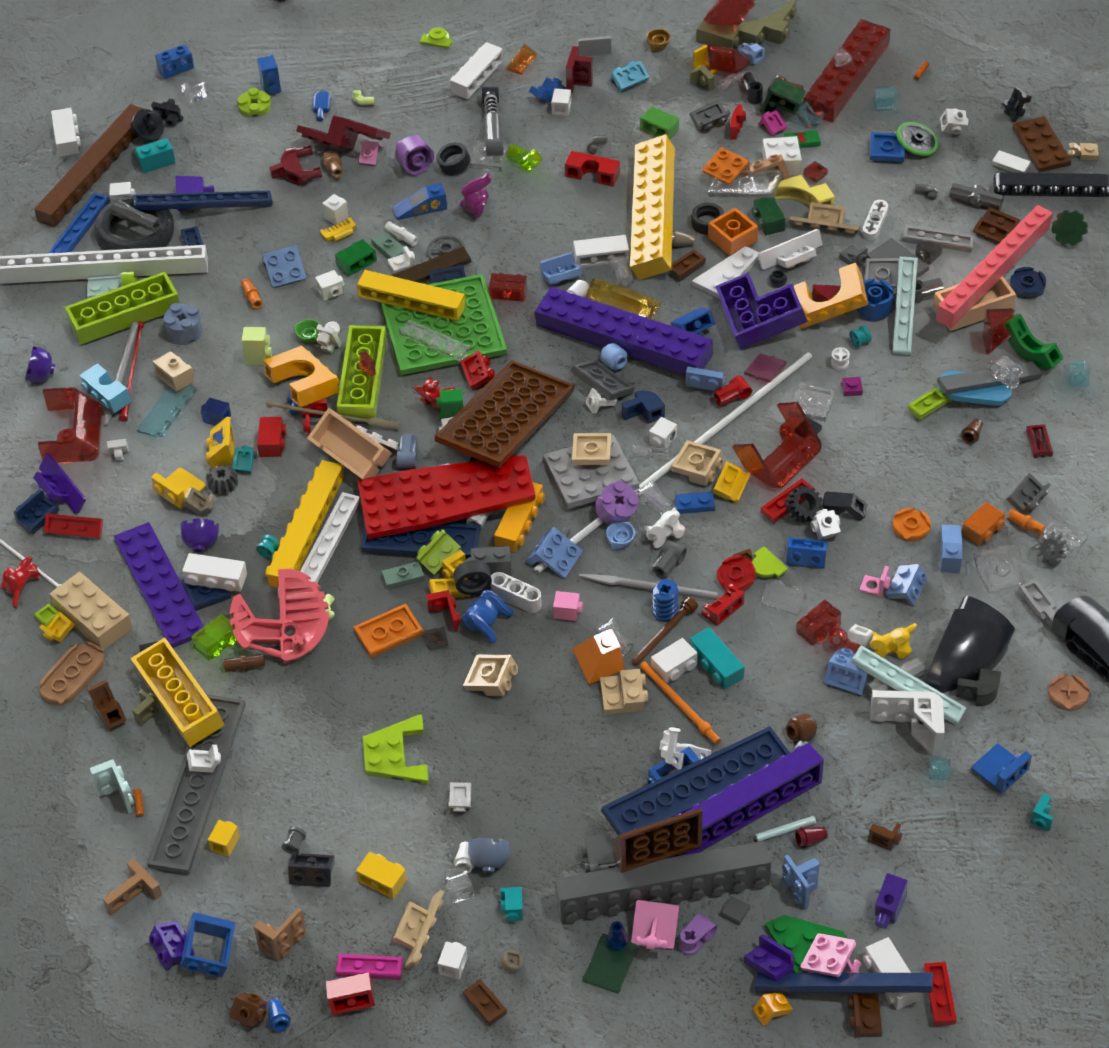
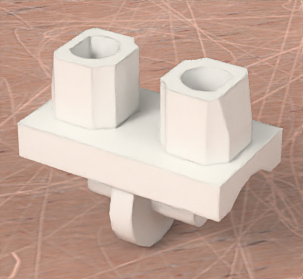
M334 321L328 322L324 328L318 324L316 328L319 333L317 342L322 345L321 350L323 352L332 354L334 347L340 348L342 344L338 337L340 326Z

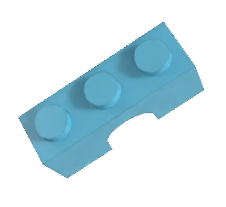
M98 363L80 375L83 389L87 393L90 392L96 401L100 400L105 409L109 408L113 413H116L132 402L127 388L117 380L112 383L107 371Z

